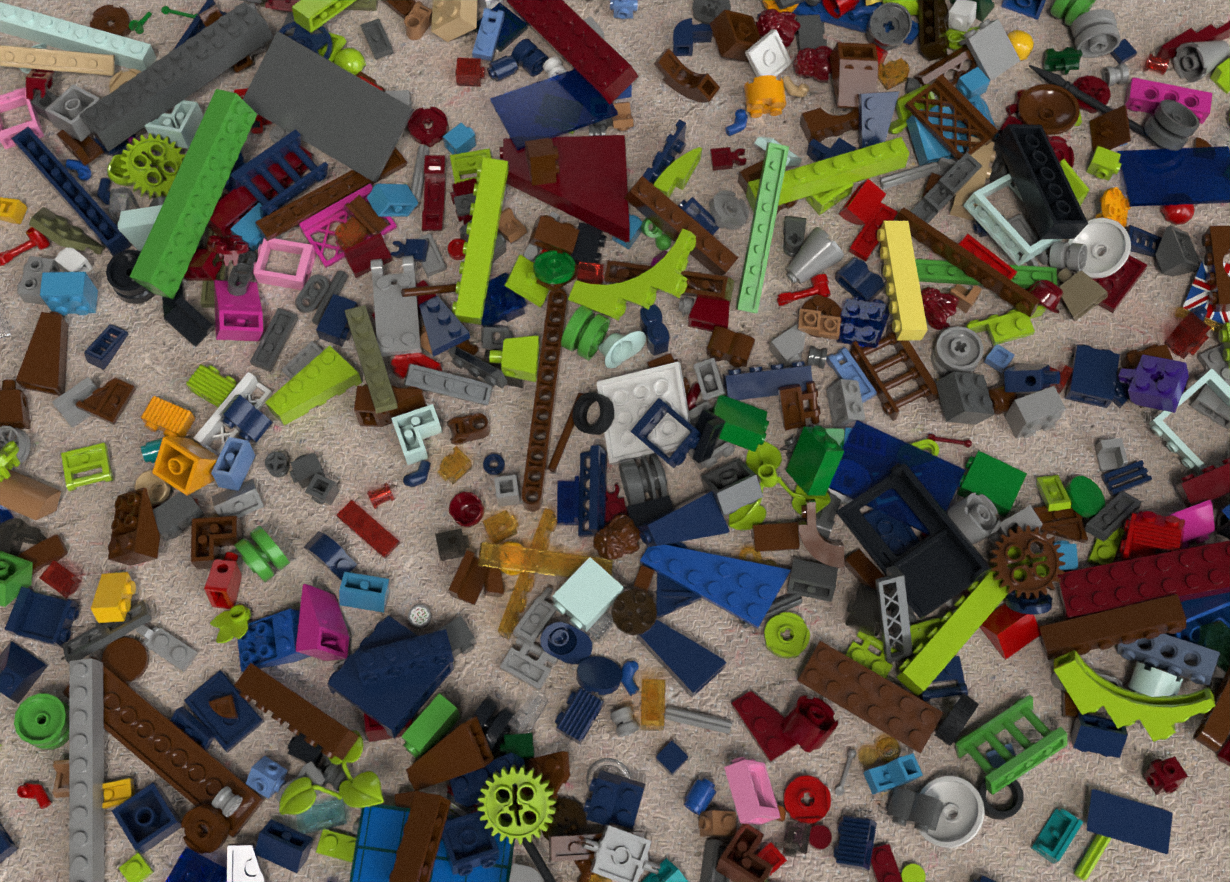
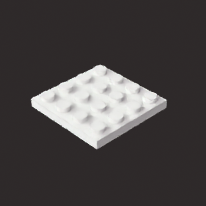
M679 362L596 382L598 394L608 397L613 403L615 410L612 425L604 432L609 464L616 465L621 461L629 459H641V456L649 457V454L655 453L630 431L658 398L691 424ZM667 413L646 438L662 452L667 453L676 451L691 432Z

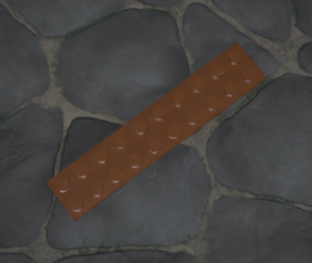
M91 656L90 658L100 661L98 658L94 656ZM103 663L104 729L196 807L205 803L212 806L215 796L226 786L232 789L234 795L241 796L243 800L237 810L229 817L224 816L230 823V829L227 831V834L235 838L265 798L246 785L245 781ZM69 685L62 692L68 699Z

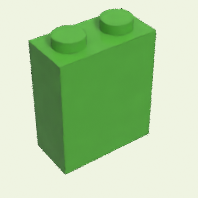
M439 693L401 736L405 741L403 746L413 757H422L437 745L461 718L458 709Z

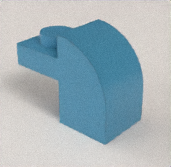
M914 753L896 758L885 765L863 772L872 795L893 790L895 787L898 788L923 776Z

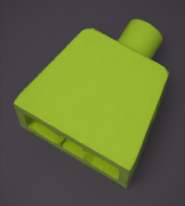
M539 336L504 339L503 351L490 350L489 362L501 363L504 376L536 382Z

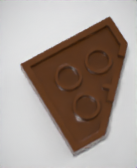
M560 751L524 760L527 772L533 767L534 776L542 773L541 781H550L546 789H554V793L549 797L556 798L557 800L559 796L557 793L561 785L566 784L570 777L568 752ZM516 786V787H514L515 796H516V797H515V800H514V803H515L516 806H517V813L519 814V809H520L521 805H519L518 802H517V791H518V789H517V786ZM530 787L522 788L524 795L531 796L534 794ZM532 811L524 813L526 818L530 820L536 818V814Z

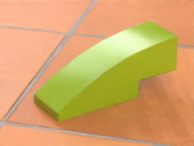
M697 147L676 159L662 172L653 185L668 198H670L675 187L683 190L701 160L702 148Z

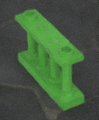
M1031 695L1024 699H1018L1012 707L969 735L962 736L955 743L956 754L959 759L969 754L987 774L985 776L986 789L991 795H994L1067 746V732L1062 727L1055 731H1050L1032 712L1034 707ZM1025 717L1043 738L1036 743H1031L1013 723ZM1006 729L1025 750L1017 756L1012 755L995 735ZM987 741L1006 763L999 768H993L976 748Z

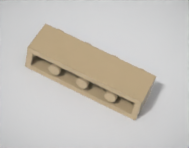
M971 136L972 142H981L979 138ZM995 142L984 145L971 155L982 167L954 196L949 215L974 220V217L963 205L975 191L986 186L984 184L985 179L989 180L992 171L989 163H993L996 151L993 150Z

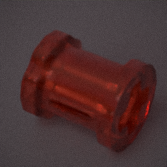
M1149 53L1144 71L1153 70L1164 75L1170 58H1159Z
M387 482L379 489L372 492L367 491L374 509H377L378 505L384 502L395 500Z

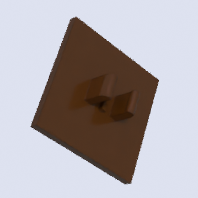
M1126 105L1089 121L1093 154L1097 146L1111 150L1131 141Z

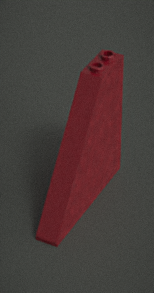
M625 135L503 138V147H499L500 159L508 161L509 170L506 184L624 242H630L628 201L624 199L628 193ZM543 138L552 139L553 146L558 148L559 159H555V161H558L560 173L556 174L555 183L532 186L525 156L524 141Z

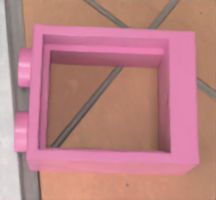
M26 87L0 95V113L27 105L32 121L4 129L0 117V142L5 149L16 146L11 138L26 127H29L38 138L44 137L37 112L31 104L33 99H26Z
M264 238L263 243L258 247V260L253 264V274L257 282L302 290L311 276L316 252L314 246L276 238L266 241ZM276 250L300 254L301 258L296 276L266 271L265 267L270 251Z
M740 757L732 760L731 765L724 767L740 823L762 825L781 818L765 763L757 762L755 759L746 760L745 757Z

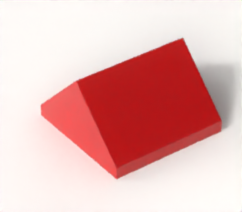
M1006 603L992 612L980 626V629L1004 660L1040 636V629L1034 614H1023L1013 611L1007 607Z

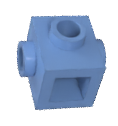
M610 0V10H614V18L633 19V11H637L638 0Z
M264 756L251 767L246 785L269 799L273 794L279 792L282 785L286 784L284 779L288 770Z

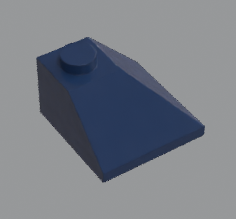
M11 641L0 654V693L19 704L48 665Z

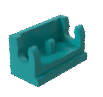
M1062 808L1061 810L1055 809L1031 849L1052 864L1059 862L1083 824V821Z

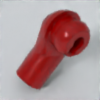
M24 783L17 788V795L20 798L36 799L40 809H44L52 804L41 784Z

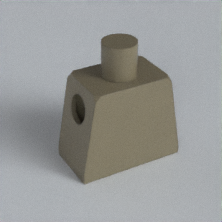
M1067 268L1057 274V277L1063 283L1059 286L1063 290L1061 298L1075 322L1108 297L1107 291L1082 270L1074 276Z

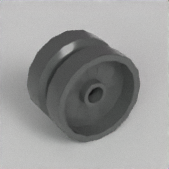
M1166 99L1161 101L1154 112L1155 114L1151 115L1146 121L1144 129L1147 135L1158 145L1169 150L1178 151L1184 147L1189 136L1194 134L1200 123L1196 115L1189 108L1179 102Z

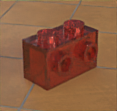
M1190 312L1178 324L1164 344H1167L1175 355L1185 359L1189 353L1193 356L1209 338L1206 334L1211 327Z

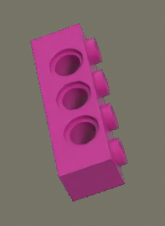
M1132 77L1126 88L1124 105L1132 111L1153 115L1161 101L1167 99L1179 102L1189 108L1201 124L1205 122L1210 114L1212 93L1134 77Z

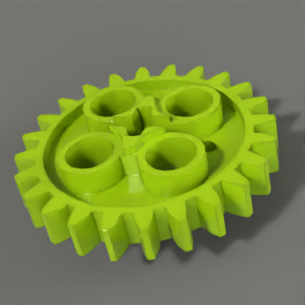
M149 133L148 139H145L143 135H140V141L133 138V145L127 143V150L122 151L124 157L120 158V163L124 165L120 166V171L125 172L122 175V179H129L126 185H134L133 192H136L138 189L141 190V197L145 193H148L149 199L152 198L153 194L156 197H160L161 194L167 196L186 154L180 155L182 148L175 149L176 142L173 141L169 144L168 137L161 140L160 134H158L156 139H153L151 133ZM157 150L161 153V155L155 156L151 153V151ZM142 161L145 166L139 167L134 162ZM170 166L174 172H167L164 167ZM154 177L158 182L150 183L147 178Z
M513 764L510 772L504 766L501 770L502 775L495 771L493 773L494 780L487 778L486 784L488 786H482L480 790L485 795L478 797V801L484 803L479 805L478 811L485 812L481 815L480 820H488L484 828L493 827L491 835L494 836L500 833L501 842L505 837H509V844H512L514 838H517L521 845L524 837L530 843L533 839L532 834L540 838V829L547 831V823H552L554 819L549 814H555L556 808L550 806L556 803V798L549 797L554 793V789H546L550 781L542 782V773L534 776L533 767L529 772H525V765H522L520 771H517L515 764ZM513 784H517L518 789L517 802L521 805L519 809L521 825L517 824V806L513 804L516 797ZM530 787L534 794L526 796L523 794L522 788ZM498 790H507L510 794V797H500V795L498 794ZM532 811L536 814V818L530 820L526 818L524 813ZM501 814H510L512 821H504L501 818Z

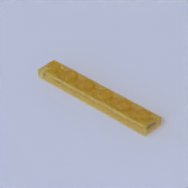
M545 508L498 628V633L502 638L510 640L513 630L519 623L517 621L518 616L525 610L526 595L533 589V577L535 572H539L541 568V556L543 551L546 552L550 544V539L548 538L551 531L554 532L558 520L553 510Z
M481 542L478 566L570 578L590 556ZM591 557L612 576V559Z

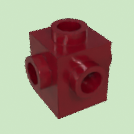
M1175 756L1163 761L1161 758L1152 761L1148 765L1150 768L1143 774L1148 786L1152 788L1156 795L1163 792L1166 794L1175 792L1188 777Z

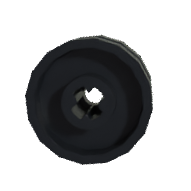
M139 250L119 252L112 257L106 269L107 280L121 300L131 304L146 302L155 295L130 278L131 272L141 253Z
M488 696L480 704L472 717L477 716L494 756L500 748V743H504V735H509L518 713L509 707L500 710V702Z

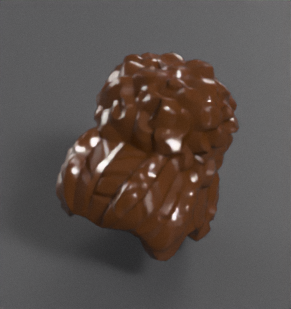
M627 515L615 516L609 525H605L597 531L593 539V547L601 558L607 560H616L621 558L623 554H633L640 549V546L637 544L640 539L639 528L635 526L633 519Z

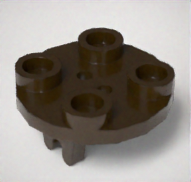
M625 591L613 602L611 610L612 621L625 634H643L650 630L656 622V604L645 591Z
M567 798L557 799L553 805L556 808L555 814H549L554 819L552 823H547V831L541 830L543 836L549 841V836L584 834L587 824L583 808L573 800Z

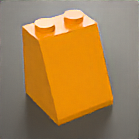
M164 436L152 473L188 496L215 481L211 472L219 456L190 438Z

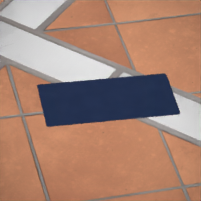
M1092 789L1086 830L1168 854L1173 813Z

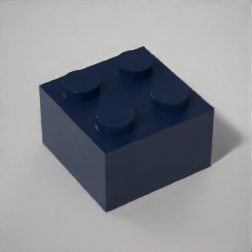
M151 783L112 810L135 851L142 854L181 828V819L162 788L155 783Z

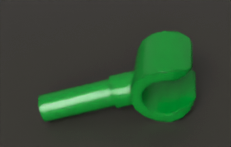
M148 11L139 21L132 20L129 23L131 31L135 30L137 34H142L144 32L143 25L152 15L151 12Z

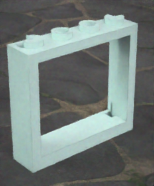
M1011 173L975 191L963 206L1009 257L1020 266L1052 247L1055 241L1060 242L1063 239H1042L1030 246L986 199V197L1009 186L1022 200L1017 186L1012 183L1014 180Z
M1210 369L1183 392L1178 407L1206 383L1230 408V386L1213 369ZM1162 411L1149 422L1152 426L1151 429L1155 432L1154 434L1157 437H1162L1167 442L1166 446L1171 452L1178 453L1182 458V463L1188 469H1193L1198 476L1203 474L1201 470L1207 466L1163 422L1172 412Z

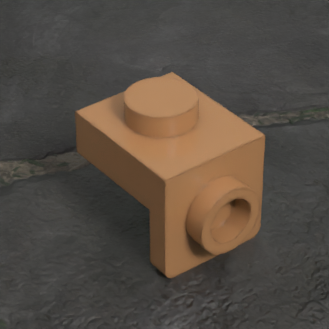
M611 103L613 128H617L618 131H625L629 127H634L630 103Z
M508 207L501 211L498 233L508 242L512 243L527 233L525 226L514 217L512 209Z
M69 758L54 761L53 767L57 772L52 792L55 798L69 797Z
M711 810L700 813L698 821L700 837H734L737 833L736 812Z

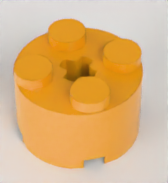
M765 75L753 78L754 82L750 84L749 82L745 83L746 110L752 118H759L762 114L769 113L771 116L782 114V110L786 107L785 88L782 78L779 81L776 80V76Z

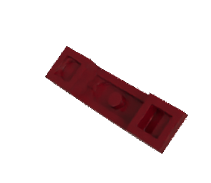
M425 155L422 231H443L446 192L445 155Z

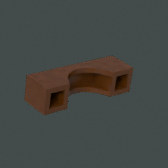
M820 107L802 113L800 126L808 143L812 139L821 142L831 136L836 137L847 131L859 130V109L854 108L853 111L846 115L836 116L825 112Z
M1230 225L1209 226L1202 235V246H1205L1206 251L1204 264L1208 266L1206 281L1207 285H1210L1211 291L1209 303L1213 307V312H1230V277L1223 266L1224 256L1230 254Z

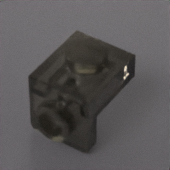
M787 822L783 843L775 842L774 847L782 850V854L789 857H796L797 854H807L811 825Z

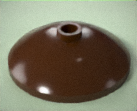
M1039 84L1029 88L1022 94L1018 104V113L1024 124L1042 125L1046 135H1056L1070 130L1076 124L1080 114V107L1074 95L1065 88L1053 84Z

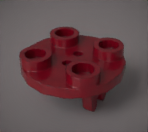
M1087 75L1078 78L1073 83L1082 92L1105 105L1108 104L1111 97L1110 88L1102 79ZM1076 98L1081 109L1092 114L1098 112L1097 109Z
M211 235L206 242L207 249L218 253V258L220 260L223 259L225 266L229 265L230 260H232L234 266H237L239 254L249 251V243L243 241L240 235H230L229 238Z

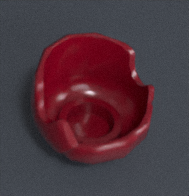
M463 491L456 494L450 501L449 514L458 525L470 528L478 524L484 517V505L475 494Z

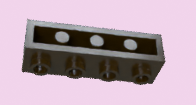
M919 0L920 50L928 62L947 57L949 40L946 32L949 31V26L946 20L948 7L945 0Z

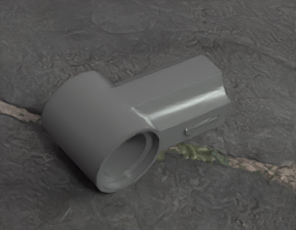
M830 493V504L816 513L817 530L827 540L835 522L833 520L836 511L839 509L841 499Z

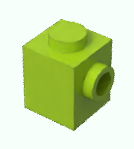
M1097 146L1086 173L1109 181L1113 174L1117 175L1122 163H1119L1121 154Z

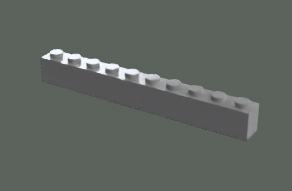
M95 659L69 661V882H104V808H102V803H104V789H102V784H104L103 662Z

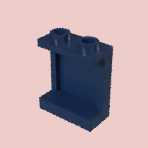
M1077 345L1072 352L1074 359L1070 384L1066 390L1065 399L1108 408L1114 399L1120 354L1113 353V351L1107 349H1094L1089 345Z
M21 587L4 630L14 636L63 648V644L70 639L73 621L79 616L80 605L71 599L67 601L35 593L29 588Z

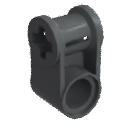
M785 216L783 251L787 256L795 257L802 247L806 229V218Z

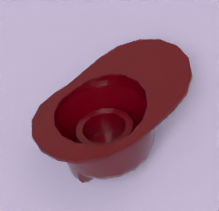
M1040 280L1027 290L1040 300L1039 303L1052 312H1060L1057 306L1063 295V290L1049 280Z

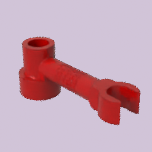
M30 227L26 231L30 240L16 248L1 252L0 266L7 264L14 257L35 246L42 250L48 247L50 242L45 235Z
M819 274L811 278L813 286L811 288L793 293L779 294V298H777L779 306H784L795 300L817 294L829 297L831 293L828 287L827 275Z

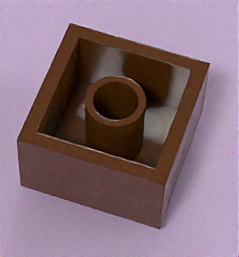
M724 9L710 23L721 57L749 62L745 52L761 39L754 18L751 15Z

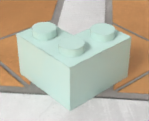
M182 100L175 106L171 114H162L146 124L145 128L148 134L151 133L153 139H156L157 135L160 134L161 140L168 137L169 144L175 141V147L189 149L202 121L203 114L198 102Z
M433 404L391 418L407 465L428 459L422 439L442 433Z

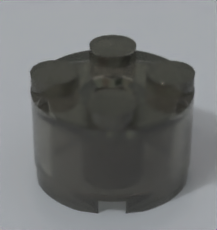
M861 583L856 592V599H851L848 604L847 612L850 614L845 625L869 636L877 637L881 632L877 589ZM891 604L886 608V611H890Z

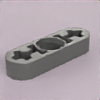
M249 250L246 253L239 254L237 266L233 265L228 279L227 290L234 296H242L247 292L253 275V264L257 259V255L253 251ZM244 271L247 272V274H239L237 272Z

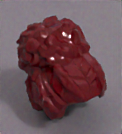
M775 9L762 11L756 22L761 37H764L772 29H776L785 47L791 45L796 31L801 27L800 23L794 19L796 17L795 13L789 11L778 12Z
M819 46L815 50L804 48L798 51L793 63L797 76L805 79L813 78L817 82L828 83L829 74H832L829 56L833 50L828 46Z
M924 288L921 291L925 318L928 324L937 330L949 328L950 325L946 321L949 316L956 314L959 298L950 293H941L937 288Z

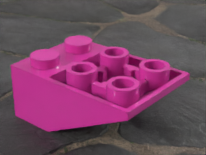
M214 280L216 340L259 341L263 333V314L257 282H250L244 295L234 296L227 290L228 281Z
M303 584L296 652L324 661L346 659L348 657L349 634L336 596L308 584Z

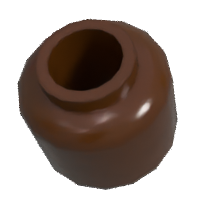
M1005 384L988 390L995 415L1008 412L1014 400L1017 399L1016 392H1005Z

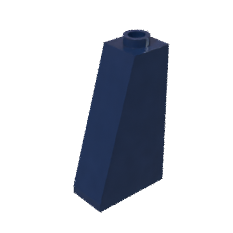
M712 491L701 493L638 527L640 538L647 547L730 532Z
M657 619L650 630L637 635V639L692 698L726 667L727 662Z

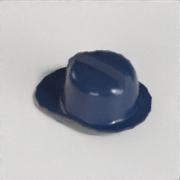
M554 622L548 625L540 637V644L546 653L571 665L580 664L592 652V641L589 636L565 622Z

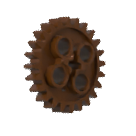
M1029 525L1025 526L1024 531H1022L1020 526H1017L1015 533L1011 529L1007 531L1008 537L1003 534L999 536L1002 543L994 542L998 550L990 551L995 556V558L989 560V563L995 564V567L990 572H997L998 574L994 577V581L1001 579L1002 582L999 588L1008 587L1006 594L1015 591V598H1019L1023 593L1024 599L1027 600L1031 593L1033 598L1037 599L1039 598V592L1043 596L1047 595L1046 588L1051 591L1055 589L1052 582L1057 584L1061 582L1057 575L1064 574V571L1059 569L1060 566L1065 565V562L1059 561V558L1064 553H1057L1056 550L1061 545L1052 544L1055 537L1046 538L1048 531L1039 534V527L1034 528L1031 532ZM1032 543L1039 546L1040 553L1038 555L1031 552L1030 546ZM1009 548L1017 551V559L1014 560L1009 557ZM1047 558L1046 561L1034 562L1029 566L1025 564L1014 568L1007 567L1008 564L1019 563L1025 559ZM1038 565L1045 568L1046 574L1044 577L1037 574L1036 568ZM1015 570L1023 573L1024 579L1022 582L1014 578Z

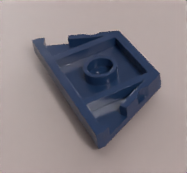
M681 542L665 544V545H670V546H675V547H680V548L689 549V548L686 547L685 544H683V543H681ZM657 573L656 618H661L702 599L700 596Z

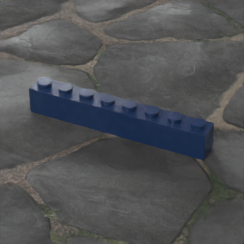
M26 127L11 138L24 157L113 257L131 246L127 238L119 231L117 225L29 127Z

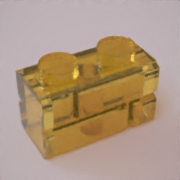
M642 679L640 730L664 731L665 680Z

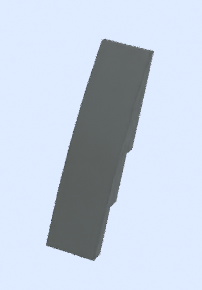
M967 152L910 212L926 223H929L979 171L982 165Z

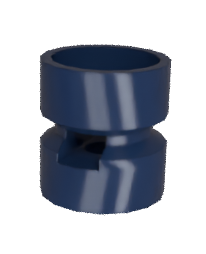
M530 39L520 41L512 51L515 61L520 66H523V69L533 77L544 70L543 64L549 59Z

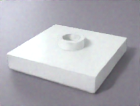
M772 29L745 52L756 77L765 75L778 76L792 64L776 29Z

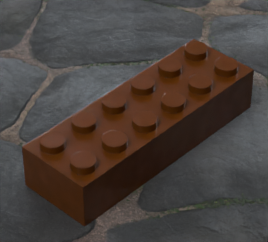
M822 641L817 645L797 680L920 754L943 715L942 711Z

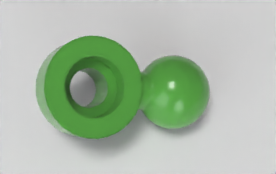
M645 218L641 225L642 233L647 237L655 238V245L659 250L669 249L672 243L671 238L666 234H662L663 231L654 223H652V230H649V224L652 222Z

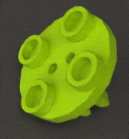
M14 440L8 442L0 450V482L4 478L8 479L11 476L7 468L11 470L14 465L16 467L20 465V461L16 456L20 449Z

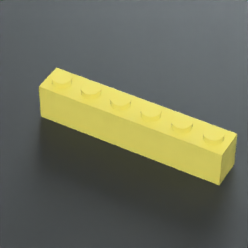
M884 221L881 228L877 231V240L881 243L880 258L884 261L883 276L887 279L886 294L890 297L889 312L893 315L892 331L896 333L897 341L922 340L928 329L909 222Z

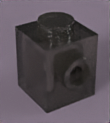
M462 528L435 534L441 561L464 557L466 549L470 548L468 535H463Z

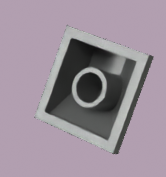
M1172 225L1168 226L1156 252L1157 268L1161 273L1171 277L1198 271L1200 260L1189 234Z

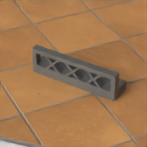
M896 566L886 568V577L875 579L884 655L887 663L913 656L904 574ZM888 584L889 595L884 593L883 585ZM889 604H891L892 615L886 613V608ZM892 624H893L894 635H891V634L888 632V629L890 628V626H891ZM895 644L899 652L891 654V648Z

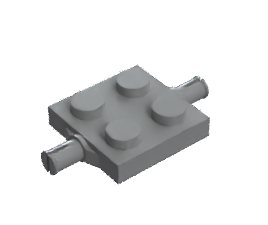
M1223 344L1198 356L1197 359L1202 364L1204 372L1195 375V380H1198L1210 369H1213L1230 386V369L1227 361L1223 360Z
M606 824L602 837L598 842L585 838L584 842L591 844V846L582 843V848L594 851V860L590 871L618 882H638L644 870L655 874L659 872L651 868V866L660 869V864L648 861L651 840Z

